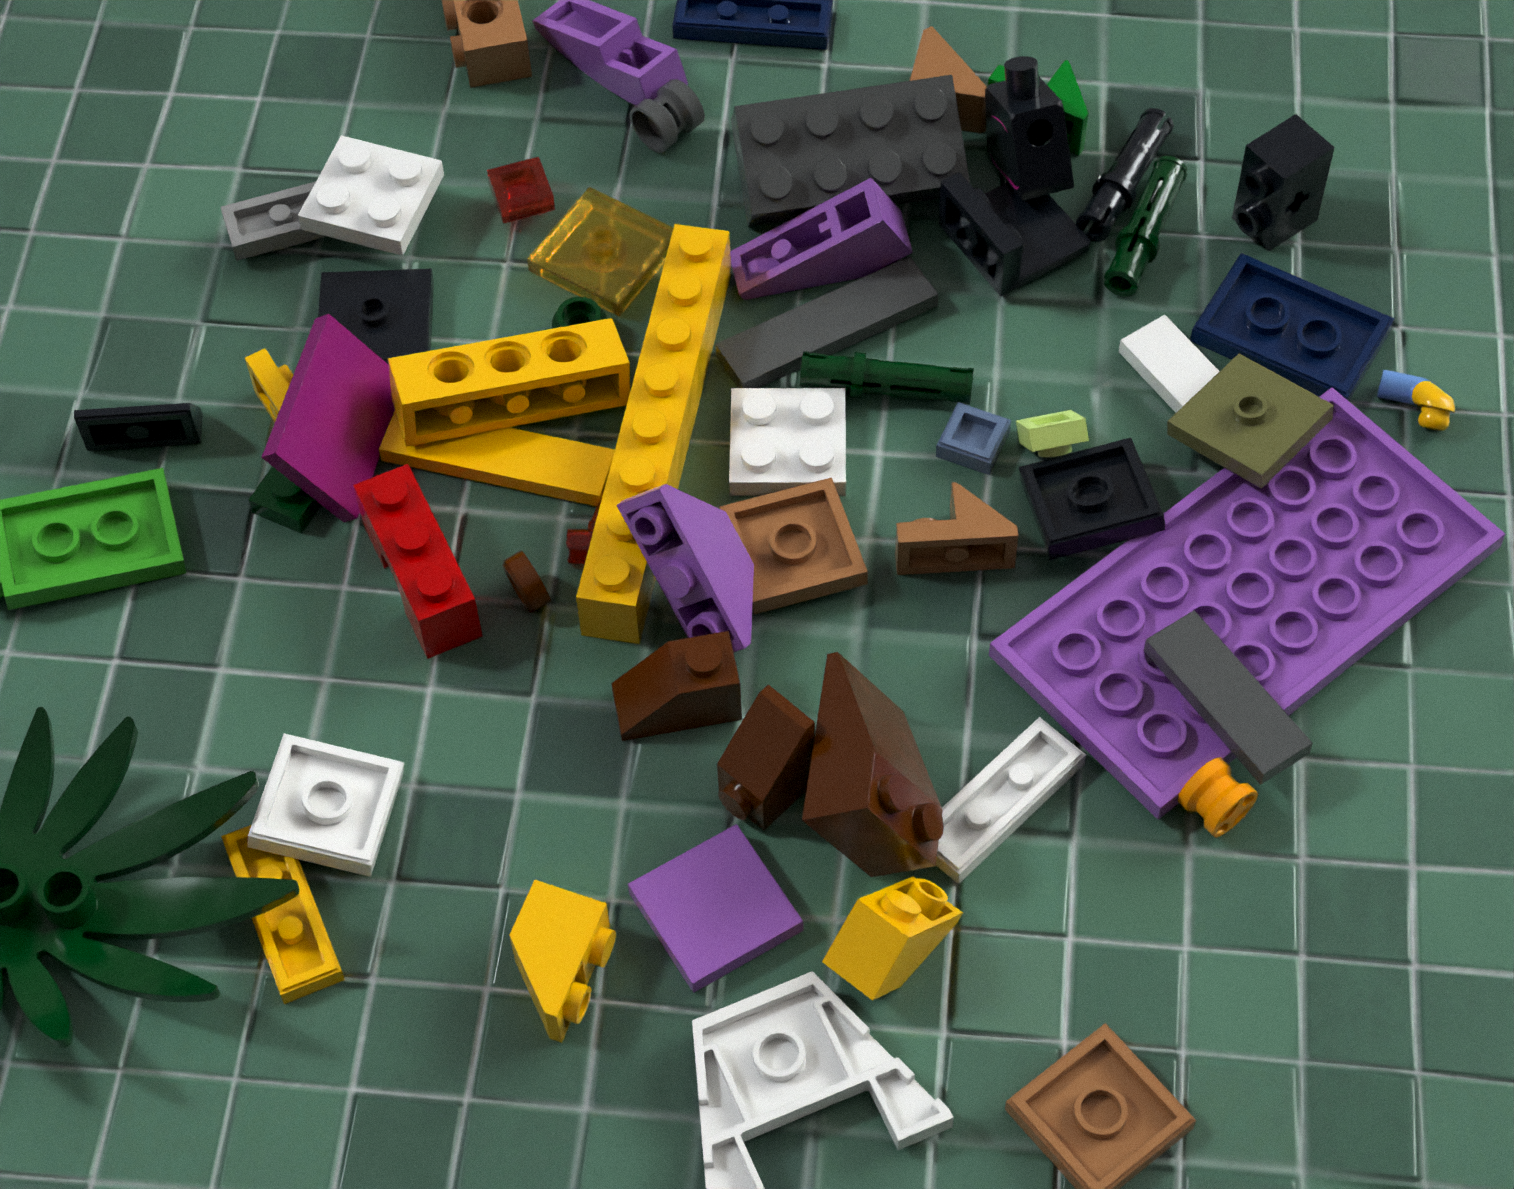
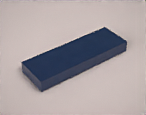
M677 0L672 24L673 38L827 50L833 14V0Z

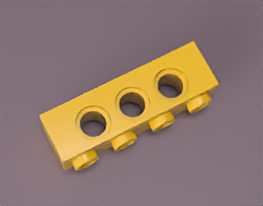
M612 318L388 358L392 402L406 447L626 406L630 394V362Z

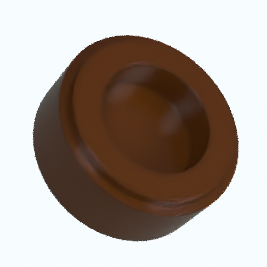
M522 550L503 560L502 568L517 596L528 611L534 612L551 602V598L542 580Z

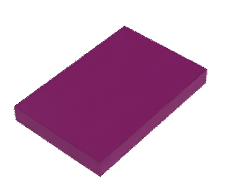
M330 314L315 318L261 458L342 522L357 519L360 513L353 485L373 477L380 457L379 447L395 409L391 396L389 365Z

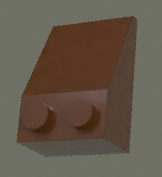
M839 652L827 654L802 821L870 877L935 867L938 843L944 830L942 807L904 712Z

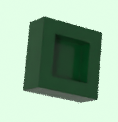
M273 466L248 500L253 514L301 534L321 507V504Z

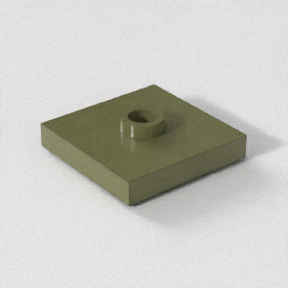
M1239 353L1167 421V435L1262 489L1333 419L1334 405Z

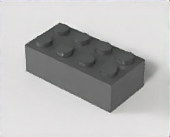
M952 75L735 106L733 110L731 125L748 227L789 221L869 178H872L896 205L939 199L941 181L958 172L970 184Z

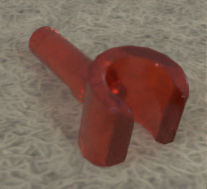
M601 501L588 522V529L567 530L568 564H585Z

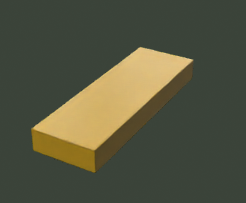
M251 825L221 836L236 877L296 880L300 888V892L295 898L252 918L283 1003L286 1004L342 982L345 978L299 859L249 848L248 834Z

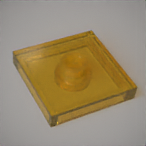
M589 187L527 258L528 269L530 272L579 297H587L594 300L599 307L620 317L664 264L673 227Z

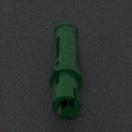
M1164 155L1155 160L1152 173L1138 200L1128 226L1123 227L1117 235L1115 241L1116 253L1103 278L1105 279L1103 282L1104 286L1115 295L1124 297L1134 295L1138 290V284L1147 263H1151L1156 259L1160 249L1158 238L1171 212L1180 187L1187 177V166L1176 157Z
M803 351L800 388H845V391L850 392V397L862 398V393L942 400L970 405L974 368H952L919 363L883 361L866 358V353L855 352L854 357Z

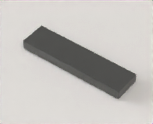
M909 256L716 343V357L738 388H760L801 369L803 351L823 355H832L937 307L938 293Z

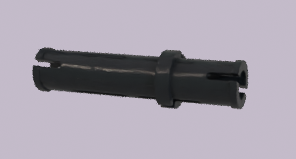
M1149 108L1142 113L1138 124L1108 172L1099 176L1093 184V196L1084 211L1076 219V225L1082 231H1084L1090 220L1093 221L1085 234L1091 241H1104L1109 236L1110 230L1120 213L1126 211L1127 208L1129 209L1135 201L1137 185L1165 139L1173 131L1174 124L1171 117L1164 121L1160 130L1157 129V126L1166 114L1163 110Z

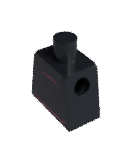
M1019 56L1007 60L1004 64L1005 81L990 84L985 89L987 156L989 161L1022 201L1074 188L1062 101L1040 78L1038 74V61L1035 58Z

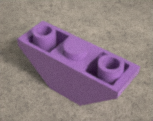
M667 484L618 503L616 506L687 637L691 638L729 631L733 652L745 649L751 644L754 564L727 513Z

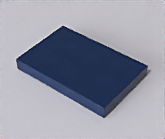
M1240 253L1192 328L1190 341L1231 360L1240 353L1318 397L1330 388H1334L1345 399L1350 401L1391 332L1395 318Z

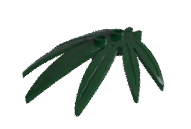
M38 707L19 751L0 809V1011L4 999L3 975L5 972H8L14 995L26 1017L36 1030L59 1048H65L72 1044L73 1026L69 1008L56 982L39 961L44 955L51 956L69 970L91 982L126 995L165 1002H203L217 999L220 996V991L217 985L152 957L114 945L86 939V937L162 939L193 935L248 920L295 898L299 894L300 888L296 880L177 877L98 883L101 880L127 875L156 865L206 838L235 815L257 792L259 782L255 772L249 771L175 802L64 859L62 858L63 855L92 829L114 799L131 762L138 730L133 719L126 717L79 770L41 826L48 808L53 786L55 754L51 720L43 707Z

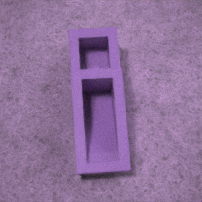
M559 0L532 20L535 29L576 67L604 88L633 105L639 104L644 99H655L658 89L671 79H678L686 85L688 84L677 49L642 36L637 18L590 0Z

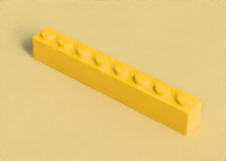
M674 224L576 595L580 630L583 636L640 644L656 578L616 505L622 500L664 484L676 489L679 487L731 277L729 231Z

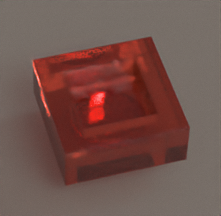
M539 157L487 170L489 186L503 224L555 210L554 196Z

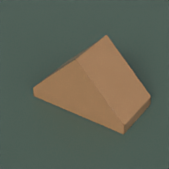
M932 26L923 30L910 81L952 75L961 130L975 133L985 132V89L987 86Z

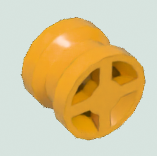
M1221 757L1215 758L1202 766L1183 786L1177 799L1178 803L1187 812H1197L1204 818V828L1214 838L1222 836L1236 826L1250 811L1258 797L1257 791L1250 784L1238 783L1231 776L1232 768Z

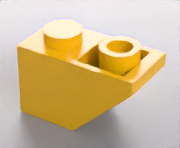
M914 876L857 899L822 963L873 1001L900 988L958 923L963 912L947 901V894L935 883L926 879L915 878Z
M534 880L509 936L516 965L550 1039L562 1043L570 1023L579 1024L586 1013L591 997V987L587 986L595 966L603 968L608 962L614 947L616 931L610 929L606 903Z

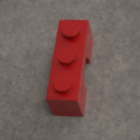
M409 464L354 484L353 487L365 530L383 567H389L403 601L405 613L427 659L483 637L475 597Z

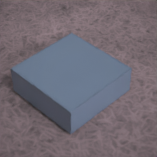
M958 402L936 445V457L990 475L1009 436L1011 420Z

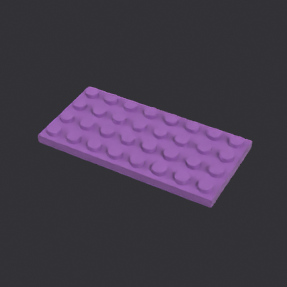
M1330 388L1320 396V398L1334 405L1333 419L1262 489L1232 471L1223 468L1163 513L1166 530L1127 540L990 643L989 656L1158 820L1179 804L1177 799L1183 786L1202 766L1218 757H1221L1229 764L1236 756L1144 652L1147 638L1195 610L1289 716L1501 547L1505 536L1502 530L1334 388Z

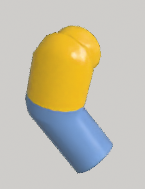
M1383 370L1377 397L1420 406L1421 413L1418 422L1421 427L1444 431L1449 427L1450 413H1455V404L1451 396L1426 378Z

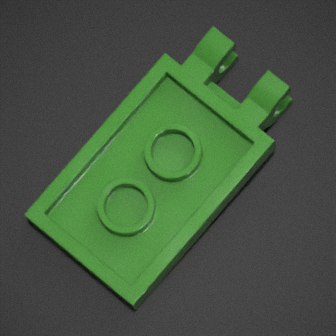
M163 468L0 500V598L4 596L8 610L186 574Z

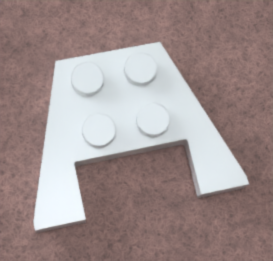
M813 971L692 1020L706 1189H765L744 1144L745 1141L864 1091L870 1092L897 1150L953 1127L954 1117L950 1109L939 1098L935 1100L915 1080V1074L898 1057L894 1059L870 1035V1028Z

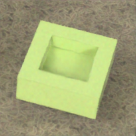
M1072 410L1016 420L1019 443L1032 452L1037 451L1039 457L1065 455L1072 452V444L1089 441L1086 418Z

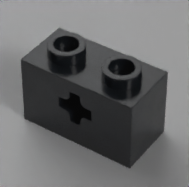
M1297 114L1250 142L1245 148L1232 219L1236 221L1244 234L1256 239L1268 251H1271L1318 220L1335 148Z

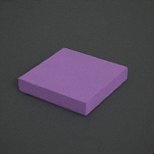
M737 824L628 883L631 898L693 993L803 931V920Z

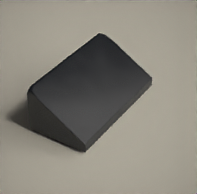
M192 403L74 410V419L87 451L201 443L203 414L201 408Z

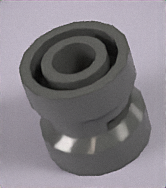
M671 79L660 87L655 99H644L630 110V121L637 136L649 149L656 153L666 151L677 142L679 133H690L704 122L705 117L703 106L696 94L689 86L678 79Z

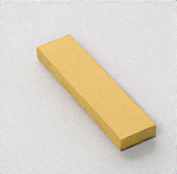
M395 411L379 447L381 461L399 465L409 464L410 467L596 507H600L615 449L510 427L406 447Z

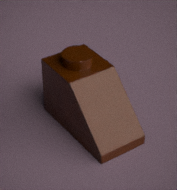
M729 631L668 641L611 683L622 741L742 720L740 680Z
M769 684L757 695L717 763L718 796L724 807L740 820L749 818L763 831L806 792L815 738V722Z

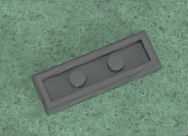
M1195 610L1146 639L1144 652L1260 785L1310 754L1313 744L1311 740Z

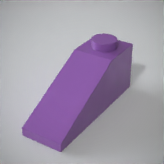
M872 178L730 251L731 265L738 294L744 300L862 278L913 253L901 210Z

